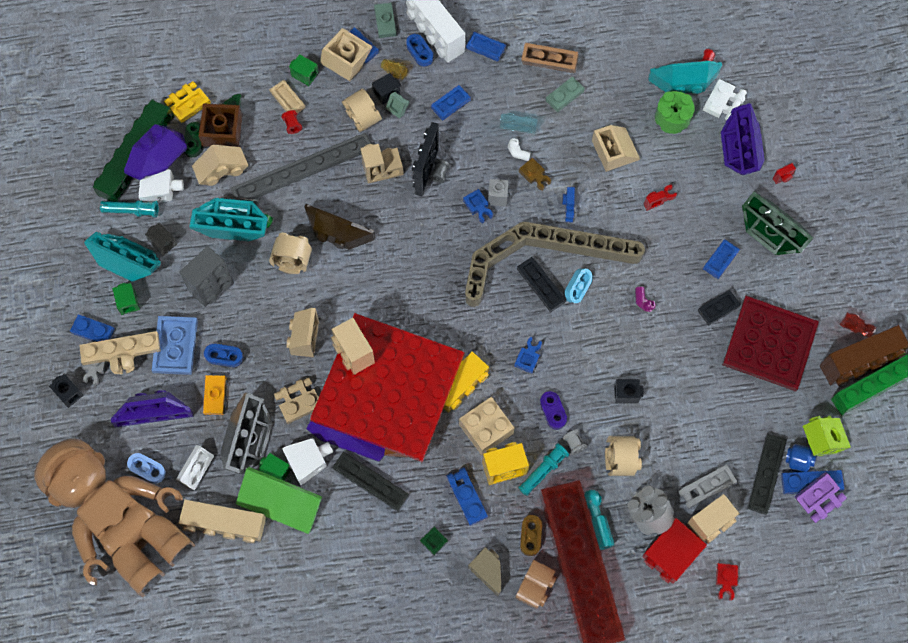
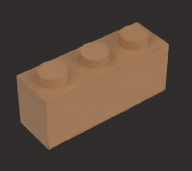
M525 43L521 61L524 65L575 73L579 55L576 51Z

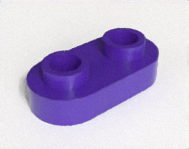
M552 391L545 392L541 396L540 406L547 424L554 430H560L566 425V413L559 396ZM552 398L554 402L548 403L547 399ZM554 416H559L561 420L555 421Z

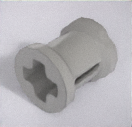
M578 429L563 436L564 441L568 442L572 450V455H576L588 447L581 440Z

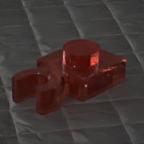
M848 312L839 324L855 333L860 332L868 338L874 335L876 331L875 326L865 324V320L860 319L858 315Z

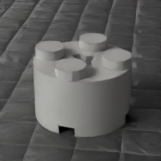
M645 486L628 502L627 506L638 529L646 535H651L650 533L662 534L674 522V509L666 494L657 488Z

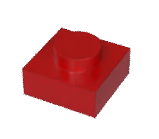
M791 163L776 170L772 179L776 184L782 181L783 183L788 182L793 178L796 170L795 166Z

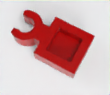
M721 563L716 565V585H721V589L718 592L719 600L723 599V592L729 594V601L734 599L735 594L731 587L738 586V565Z

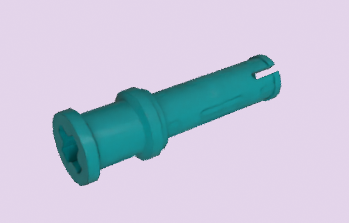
M141 200L135 203L101 201L100 203L101 213L135 214L137 217L149 215L153 218H156L159 213L157 201L152 203L142 202Z
M556 443L551 453L543 457V462L533 471L518 489L528 496L548 473L556 470L558 464L565 457L568 458L570 456L568 451Z

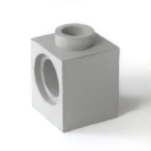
M490 179L489 205L506 207L508 180Z

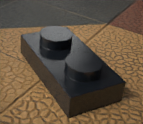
M728 290L700 307L698 312L709 326L739 308L741 304L731 290Z

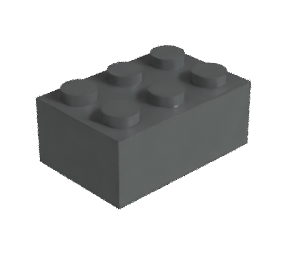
M208 245L179 272L189 293L204 307L214 303L217 296L222 291H226L233 282L224 260Z

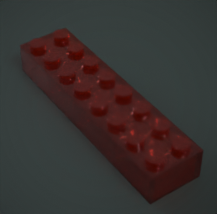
M580 480L541 489L539 494L580 643H623L626 639Z

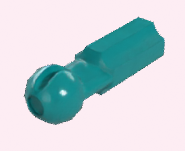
M588 490L582 496V503L591 513L592 518L589 520V525L596 549L599 551L609 549L615 544L607 517L601 515L599 508L602 502L601 495L595 490Z

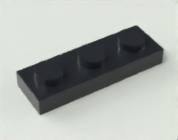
M533 257L517 266L518 272L550 313L566 302L565 297Z

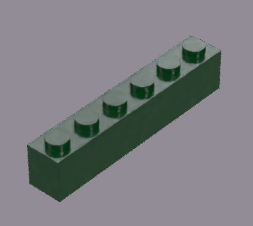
M153 99L144 106L142 114L134 121L132 129L124 136L120 147L115 149L110 162L105 164L100 177L95 179L93 189L98 196L110 202H118L134 178L124 173L133 145L154 124L166 127L169 125L174 117L169 107Z

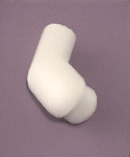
M510 139L508 149L514 158L529 161L531 152L521 150L518 145V139Z

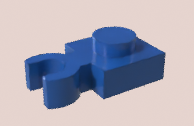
M567 187L566 194L562 196V205H565L566 212L565 222H573L575 187Z
M479 189L463 197V202L472 215L479 214L478 219L482 224L485 222L483 215H488L490 219L493 218L492 211L486 208L489 203Z
M530 337L527 341L528 349L521 348L514 367L532 374L540 356L535 352L541 349L542 342L539 341L537 346H532V337Z

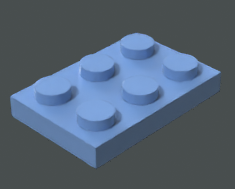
M158 316L156 331L159 334L161 352H155L153 355V373L192 375L198 324L197 318Z

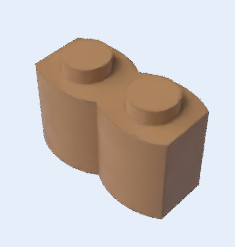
M533 560L515 599L535 609L539 605L543 607L548 597L545 592L548 587H553L557 578L553 576L555 570Z

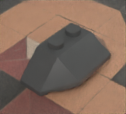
M244 393L231 413L221 448L223 469L243 475L248 467L254 468L259 465L264 457L272 428V422L265 407L264 399Z

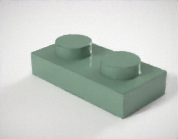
M572 76L546 97V102L558 113L581 95L585 88Z

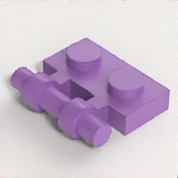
M827 472L794 496L808 514L813 510L816 511L810 517L814 523H817L820 519L824 520L828 517L827 514L834 508L838 509L842 506L841 503L847 499L842 492L837 496L834 495L840 488ZM829 498L830 502L821 508L820 504Z

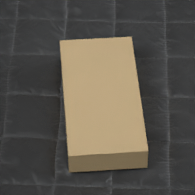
M285 80L269 89L270 93L286 112L295 110L299 113L305 109L304 103Z

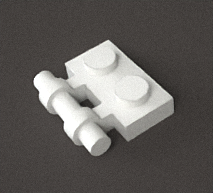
M719 79L703 111L718 118L721 113L726 114L725 120H727L731 115L732 109L743 104L747 92L744 89H740L739 93L735 94L733 93L735 86ZM728 100L733 102L732 106L726 105Z

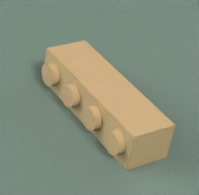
M184 500L179 524L184 527V531L195 533L196 530L203 531V534L215 536L217 533L222 534L223 538L235 540V537L243 538L244 542L255 543V541L261 542L266 517L260 513Z

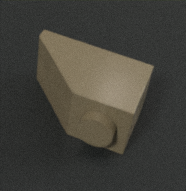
M485 547L468 565V569L494 594L499 596L501 594L500 561L498 560L500 557L494 550H488Z

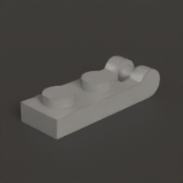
M726 464L678 492L681 497H684L687 502L685 504L690 509L734 485L737 480ZM693 490H695L698 495L695 498H693V496L690 493Z

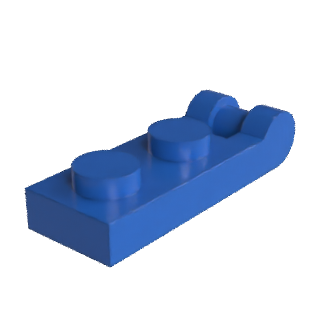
M463 467L458 469L459 472L446 475V478L469 526H472L487 519L488 515L470 481L466 469ZM462 479L464 484L457 486L456 481Z

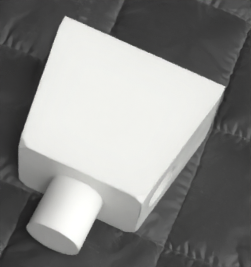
M170 169L152 176H146L140 180L139 199L142 202L150 203L153 201L158 203L171 201L173 199V191H183L184 182L183 180H174Z
M308 439L282 448L300 486L325 469L327 466L323 457L333 453L328 442L317 447L314 439Z

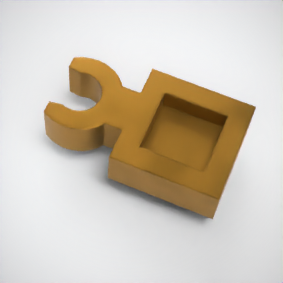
M533 157L519 168V173L530 184L534 181L537 182L539 190H544V185L541 182H546L548 185L551 184L550 177L543 175L545 169Z

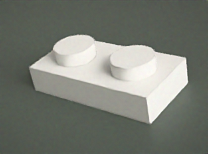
M196 445L176 480L189 489L195 490L214 455L201 446Z

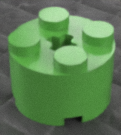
M678 91L664 93L658 102L655 112V122L664 132L678 134L690 125L694 114L692 97Z

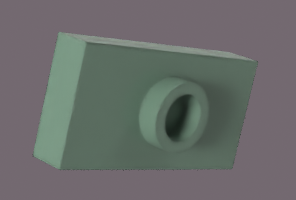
M392 3L374 5L379 38L396 36Z

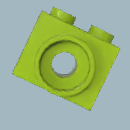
M817 416L809 419L810 423L803 425L813 456L834 455L851 448L840 418H831V416L821 418Z

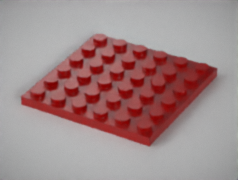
M354 313L353 318L373 350L375 363L353 374L351 369L347 370L344 366L341 353L337 354L310 421L423 462L465 352Z

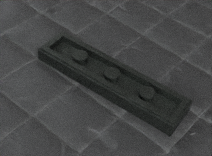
M770 434L766 435L747 509L765 515L768 514L786 439Z
M344 451L332 467L333 470L397 512H399L409 497L407 492Z

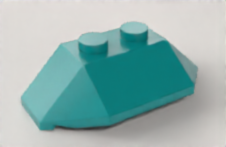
M700 61L651 68L648 80L664 92L678 91L699 94L704 92L719 75L722 62Z
M214 198L199 208L192 210L189 228L211 238L249 242L265 236L268 218L253 201Z
M95 232L85 240L86 247L100 267L132 282L151 275L161 266V261L154 251L122 236Z

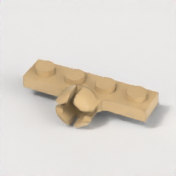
M157 331L79 345L82 365L108 361L110 362V369L114 374H123V369H126V374L132 372L136 356L161 352Z

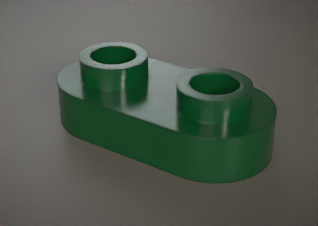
M191 122L185 129L184 139L187 149L184 153L190 158L197 157L202 152V144L199 139V122Z

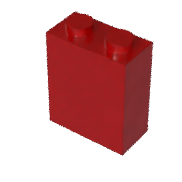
M675 518L672 526L659 536L642 557L645 559L644 563L651 569L655 568L660 572L659 576L665 582L674 584L705 549L707 544Z

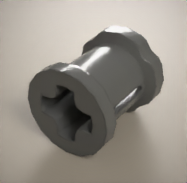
M436 159L434 170L430 173L429 178L434 182L444 183V176L446 171L450 169V164L445 160Z

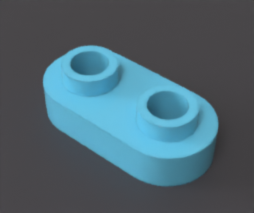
M579 268L575 271L565 289V298L568 302L579 303L583 299L592 282V273L589 269Z

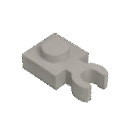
M108 361L84 365L83 369L88 373L84 375L83 383L87 385L89 379L94 378L93 385L97 387L99 385L98 374H104Z

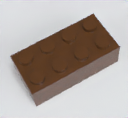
M897 325L830 353L820 364V368L830 386L834 384L840 386L848 382V379L853 376L855 379L865 375L867 370L871 369L873 372L883 367L882 364L886 362L891 364L900 359L899 357L906 354L905 350L908 348V340L900 326Z

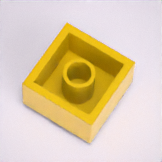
M512 442L505 445V448H491L483 454L482 464L488 485L527 475L529 464L522 443Z

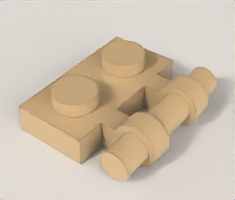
M310 378L300 379L296 381V384L287 388H280L279 392L274 393L276 401L282 398L285 399V403L279 405L287 424L313 413L319 397L315 389L307 392L305 388L312 385ZM300 390L302 395L293 399L290 398V394Z

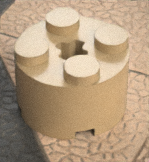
M363 88L342 101L347 115L350 119H353L354 125L359 132L382 120L379 111H376L375 104Z
M279 233V236L275 239L269 262L273 267L275 264L279 266V270L285 273L300 274L302 270L304 273L307 269L312 247L304 236L295 237L287 233Z
M608 436L606 442H610L609 448H605L606 470L611 471L608 475L634 476L637 470H641L642 467L641 458H638V450L641 447L640 439L634 436Z

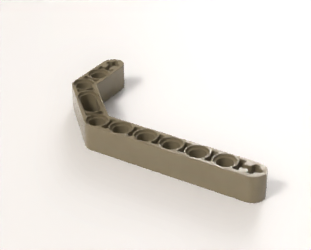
M521 222L473 253L465 290V301L471 307L478 306L482 301L488 269L525 245L637 264L642 260L645 247L638 241ZM526 231L528 235H521L520 232ZM543 234L547 238L542 239L538 235ZM557 238H564L565 241L560 242ZM505 241L513 243L499 253L492 252L494 248ZM575 241H582L584 244L578 245ZM594 244H600L602 248H596ZM613 247H617V248H619L621 251L616 252V251H614L612 248H613ZM483 259L485 260V262L478 263L476 260ZM480 276L482 279L476 281L473 279V277ZM473 289H476L475 297H471Z

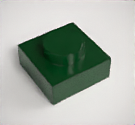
M433 527L420 540V543L435 556L448 543V540Z

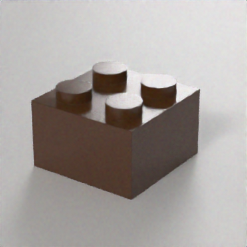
M203 103L199 139L202 146L221 145L239 147L243 117L240 105Z

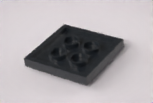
M431 122L430 128H426L424 144H420L418 149V161L415 160L412 166L415 195L421 197L439 151V124Z

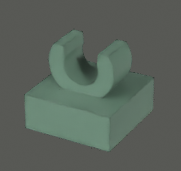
M394 92L390 95L386 109L396 117L401 118L410 101L405 100L402 95Z

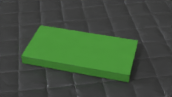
M248 467L242 481L236 505L264 514V516L309 534L312 530L322 496Z

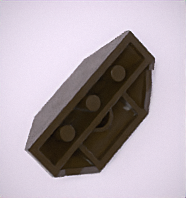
M309 204L304 206L313 233L321 242L328 241L339 249L346 248L350 250L375 239L373 229L338 217Z

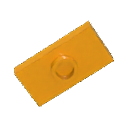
M205 376L204 415H224L225 376Z

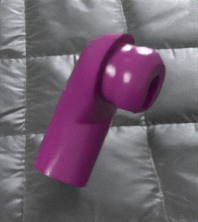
M635 288L636 305L645 312H651L655 309V302L645 298V288Z

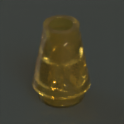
M384 59L381 63V69L391 73L394 78L397 77L398 80H403L407 76L408 67L404 63Z

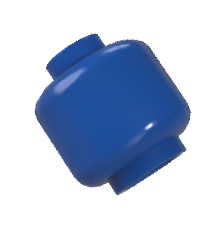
M794 444L792 448H788L786 463H789L791 469L807 472L810 466H815L817 456H813L809 446Z

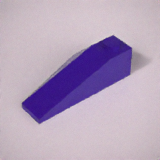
M311 421L306 430L324 443L328 442L341 449L355 452L358 455L378 462L384 457V448Z

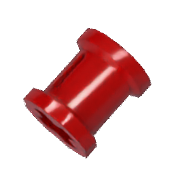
M289 110L282 114L281 118L286 123L288 134H296L302 130V125L298 122L295 110Z

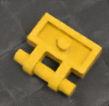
M194 81L181 86L182 89L176 93L172 92L163 101L167 107L174 104L170 109L181 124L201 111L203 103L211 104L210 99L200 88L193 91L197 87Z

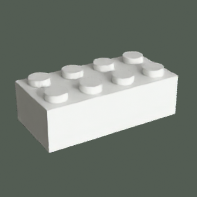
M439 0L406 1L408 17L416 22L418 30L426 35L429 44L435 46L440 58H444L448 63L465 53V32Z

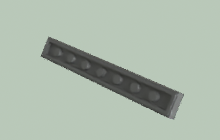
M365 132L230 189L234 198L256 199L361 155L360 148L371 144Z

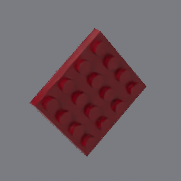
M745 296L722 365L796 392L801 382L819 321Z

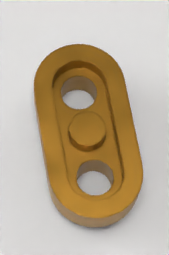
M528 515L522 522L520 549L526 556L536 555L541 547L542 521L536 515ZM533 523L535 529H529L528 524ZM532 543L534 548L530 550L526 545Z

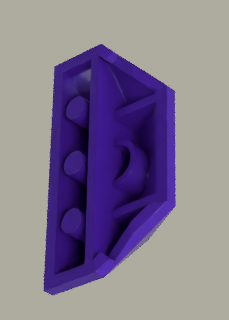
M751 103L732 109L731 115L721 131L724 164L742 176L760 171L765 161L760 125Z
M154 124L133 145L124 173L142 180L146 176L166 171L187 149L183 133L166 126Z
M159 390L154 392L155 394L138 393L134 397H129L112 416L111 423L116 428L194 416L192 410L170 392Z

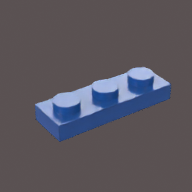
M842 470L782 473L783 494H798L825 472L830 475L840 488L837 492H841L844 490Z

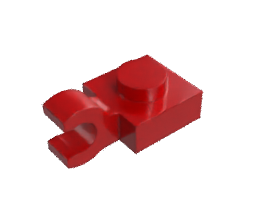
M667 185L664 191H654L648 194L644 202L646 210L648 211L663 205L665 201L674 200L677 193H668V191L672 190L673 186Z

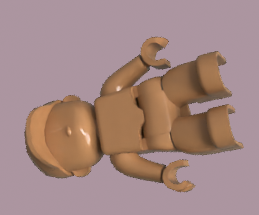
M69 438L53 445L46 450L35 469L34 479L39 489L49 497V502L56 507L63 505L69 508L79 507L77 510L78 516L74 519L72 525V535L85 564L83 568L85 579L90 584L97 586V578L92 575L93 569L96 566H101L107 572L111 569L106 563L96 559L97 555L92 539L93 533L112 558L113 565L118 573L138 595L144 598L146 595L142 592L143 588L155 576L159 574L164 576L165 574L141 549L149 543L173 567L175 564L172 560L185 546L190 544L194 548L196 545L171 521L163 516L154 514L136 502L130 495L142 496L152 500L157 499L160 508L167 513L169 509L164 504L165 498L172 495L176 501L183 500L181 493L170 487L162 489L134 476H121L114 481H106L105 458L101 453H95L89 444L77 438Z

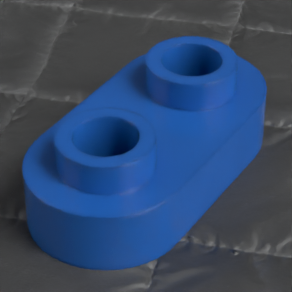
M410 35L406 40L408 51L418 65L429 66L433 62L432 50L421 35Z
M210 344L204 350V357L210 364L237 367L243 361V354L237 347ZM218 353V356L213 358L212 354ZM232 356H237L236 360H230Z

